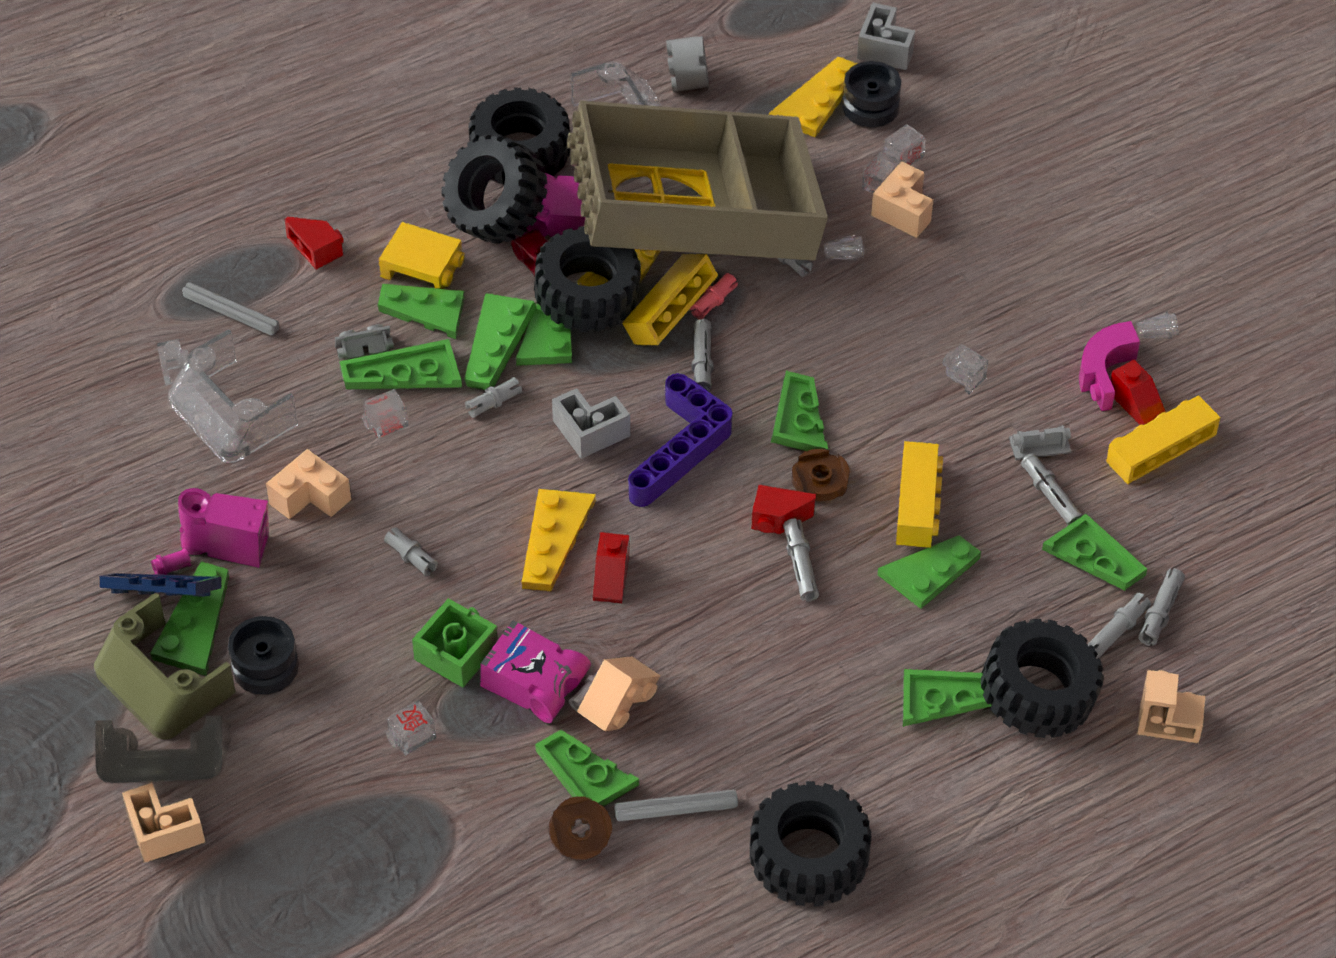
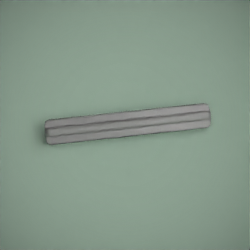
M188 282L183 287V296L187 299L271 336L275 335L279 330V322L273 318L194 283Z
M725 790L620 802L615 804V817L617 821L731 809L738 806V796L736 790Z

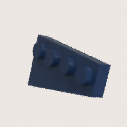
M110 573L99 576L100 588H109L111 593L116 594L129 593V590L138 591V594L142 595L161 592L169 596L187 594L205 597L211 596V591L222 589V580L218 576Z

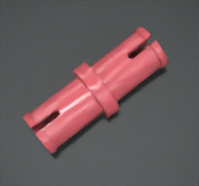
M729 273L723 275L715 285L709 286L702 297L692 305L690 310L694 311L691 313L697 319H703L716 305L717 307L724 302V298L738 286V282H735L736 278Z

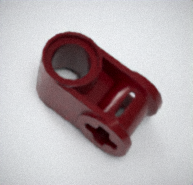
M534 229L511 241L515 256L534 276L537 255L540 253L541 247L547 242L538 229Z

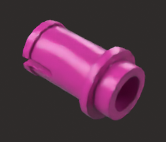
M185 548L162 557L156 555V559L151 560L155 574L167 575V573L191 567L190 556Z

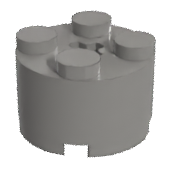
M695 36L666 40L668 56H673L668 58L669 73L675 75L671 77L673 92L709 87L703 37Z

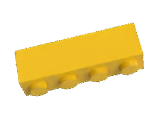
M682 254L623 321L622 324L634 345H659L718 277L707 254Z
M1199 395L1189 401L1184 400L1169 412H1163L1149 423L1137 426L1129 434L1115 438L1109 444L1106 462L1129 484L1216 436L1221 417Z
M904 441L896 545L931 548L932 536H938L939 519H935L934 515L940 514L941 498L935 497V494H941L942 477H938L937 473H942L943 456H938L939 444Z

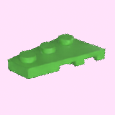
M382 284L378 310L381 313L406 322L412 320L424 324L425 329L431 331L435 329L447 333V337L456 339L464 303V291Z
M537 303V309L530 320L517 354L516 366L572 363L570 329L565 328L562 323L558 325L552 321L551 315L546 316L540 309L541 306Z
M786 371L771 438L772 443L804 451L812 449L828 450L827 441L824 440L823 421L820 420L818 410L819 401L814 377Z
M1087 514L1043 543L1042 550L1124 591L1145 577L1147 573V568Z
M958 535L931 546V548H926L878 568L877 575L922 609L980 559L981 551Z
M904 669L903 727L991 707L992 704L986 703L983 696L984 691L981 688V677L983 674Z
M559 730L535 744L536 752L572 797H588L604 807L639 786V778L631 773L627 775L622 772L609 759L603 760L591 752L590 747L563 730Z

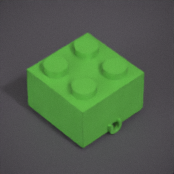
M448 598L412 639L414 660L463 688L481 668V662L498 641L497 625L481 617L475 608L470 607L467 609Z

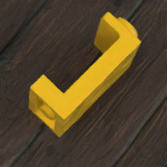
M401 222L379 258L380 277L391 280L395 272H399L434 284V288L445 289L446 286H450L457 267L460 268L464 262L465 253L462 252V242L454 237Z

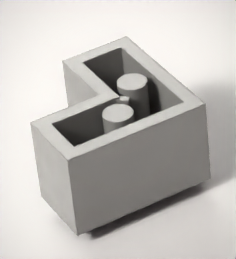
M872 2L858 36L857 59L883 62L892 67L907 70L913 55L915 30L896 26L897 8Z
M577 388L552 399L553 422L581 459L631 436L630 414L616 396L592 407Z

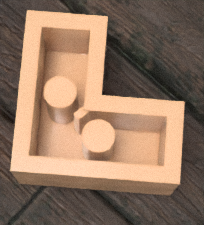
M901 161L873 193L871 216L917 238L931 222L933 199L922 194L924 172Z
M308 449L266 483L269 505L288 519L294 517L310 502L332 517L351 501L349 479Z
M633 656L604 659L577 712L604 731L618 730L628 721L630 716L628 712L633 703L647 702V700L654 696L657 690L656 683L660 675Z
M1148 670L1140 702L1137 735L1199 743L1203 728L1205 696L1195 695L1191 692H1177L1179 674H1172L1161 670Z
M153 783L122 792L127 814L144 863L205 843L201 821L192 798L161 807Z

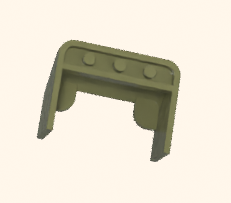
M154 593L115 621L94 662V669L98 680L156 738L167 740L178 735L235 694L236 691L231 666L228 662H225L203 679L196 672L189 669L179 670L167 678L135 646L166 624L160 596Z

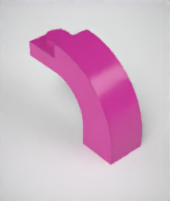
M1131 321L1113 324L1100 330L1091 337L1084 348L1079 372L1081 392L1090 391L1093 401H1097L1101 411L1112 410L1115 395L1114 387L1106 370L1117 363L1132 361L1133 359L1137 360L1140 340Z

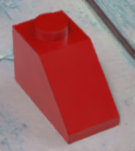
M296 217L284 219L287 238L315 270L343 256V236L338 229H333L327 221Z
M1135 359L1112 371L1111 383L1115 390L1114 399L1139 425H1145L1154 420L1159 414L1166 412L1153 378Z
M758 485L752 510L751 529L763 533L781 534L785 532L783 524L787 520L795 518L797 521L801 520L804 522L812 518L815 513L816 494Z
M600 532L596 554L593 601L623 602L630 558V535Z

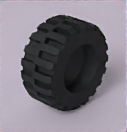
M514 87V90L510 91L504 89L500 90L497 95L493 93L487 96L486 101H481L475 107L476 110L472 112L469 123L470 141L475 138L479 140L480 136L488 134L491 136L497 134L505 137L513 133H530L536 135V137L515 142L527 147L537 155L538 160L542 161L544 166L543 173L554 176L566 164L567 157L570 155V149L567 147V138L570 133L568 113L561 106V103L555 98L551 99L549 94L543 91L538 93L533 88L522 90L521 87ZM504 169L492 177L495 178L497 183L503 185L505 183Z
M488 134L480 136L479 140L475 138L469 141L466 148L461 147L456 152V158L451 159L448 164L450 166L448 173H444L443 181H445V186L442 187V197H445V200L442 202L444 210L448 212L447 217L451 223L456 225V228L483 241L492 243L512 241L516 239V235L521 236L527 232L529 225H534L537 221L536 216L538 212L541 213L544 208L542 202L543 198L547 197V189H545L547 176L543 173L544 166L542 161L538 160L537 155L532 150L502 135L495 134L491 136ZM504 169L505 185L503 192L491 207L485 209L484 193L486 186L497 172Z
M584 226L578 227V230H572V228L564 230L562 235L558 233L550 238V242H546L537 255L534 282L535 299L546 316L551 315L552 321L558 325L560 323L564 324V327L573 330V328L580 329V332H588L590 329H595L598 332L605 330L606 326L612 328L619 324V320L624 321L636 307L641 278V264L637 259L638 255L634 249L591 246L589 235L585 234ZM579 272H592L606 278L608 282L598 286H582L573 283L566 277Z
M1030 619L1029 623L1023 620L1014 623L1013 627L1005 628L993 642L982 670L981 688L984 691L983 696L986 703L992 704L991 711L996 717L1001 716L1004 719L1003 723L1010 728L1014 726L1019 729V733L1025 735L1029 732L1035 734L1034 737L1045 738L1046 735L1050 734L1051 738L1062 736L1064 732L1068 734L1077 730L1078 726L1083 725L1088 719L1101 692L1104 676L1102 674V662L1099 658L1096 659L1098 653L1092 645L1088 646V640L1081 633L1077 635L1073 632L1074 629L1068 625H1065V627L1057 625L1058 621L1048 620L1047 622H1042L1041 619ZM1036 666L1046 669L1060 679L1065 689L1047 690L1037 687L1023 676L1019 668Z
M806 781V785H799L798 782L788 784L786 790H783L781 787L773 791L771 799L766 797L759 804V810L754 813L752 827L750 828V863L754 867L756 878L761 882L764 881V888L772 894L776 891L778 898L785 902L791 899L796 901L795 905L805 906V903H814V907L823 906L824 901L827 900L834 903L841 900L842 893L845 895L852 893L856 889V883H861L865 876L866 868H868L872 839L871 829L869 828L870 821L867 814L862 812L860 803L855 799L850 801V794L842 789L839 791L834 790V785L824 783L823 786L815 785V781ZM815 829L831 836L839 847L824 857L804 858L790 852L781 841L794 831Z

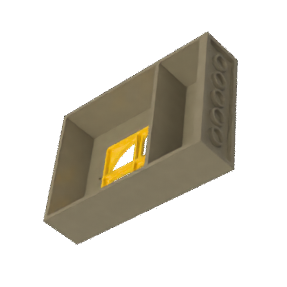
M580 100L578 111H574L572 115V126L574 128L573 133L568 134L567 147L572 150L571 165L575 166L574 182L578 183L577 197L578 200H582L581 216L586 219L584 231L586 235H589L591 246L799 260L816 259L828 216L799 117ZM636 177H648L651 180L654 194L616 191V188L626 180ZM661 178H668L683 183L695 190L701 197L664 194Z

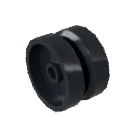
M877 61L860 62L852 66L845 74L842 108L845 116L857 125L870 128L885 126L897 117L900 106L902 80L899 73L892 66Z
M257 616L239 624L229 636L228 651L235 681L244 690L253 694L268 695L279 692L292 683L298 673L299 661L292 629L284 621L270 616Z

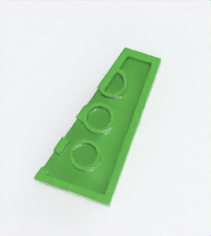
M485 294L464 379L467 387L486 390L496 385L537 309L534 301Z
M449 339L339 361L346 389L462 387V380Z
M201 561L193 576L221 577L222 589L211 591V596L205 597L183 594L150 654L154 661L181 669H189L197 674L207 676L208 662L214 647L213 640L219 625L220 609L223 607L229 581V571L226 568Z

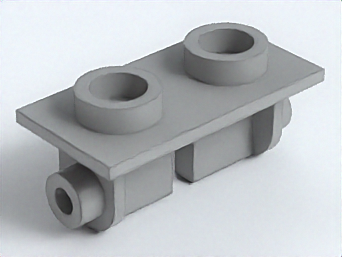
M381 324L372 325L366 331L361 332L348 330L335 337V348H338L339 360L363 357L362 347L366 346L368 347L369 355L387 352L389 349L394 348L392 337H390V325L385 327Z
M1063 425L1058 428L1044 429V432H1039V430L1017 431V434L1009 436L1015 460H1021L1031 453H1035L1037 457H1045L1072 452L1068 439L1071 438L1070 428H1064Z

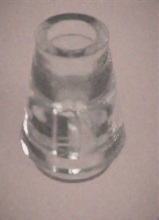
M852 234L830 242H824L826 259L858 261V258L864 257L863 237Z
M1167 311L1136 322L1139 338L1172 339L1173 335H1179L1175 313L1169 314Z

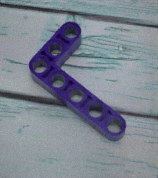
M672 374L666 379L665 403L668 408L690 424L631 472L628 478L629 501L635 506L645 507L650 505L731 436L732 409L684 374Z

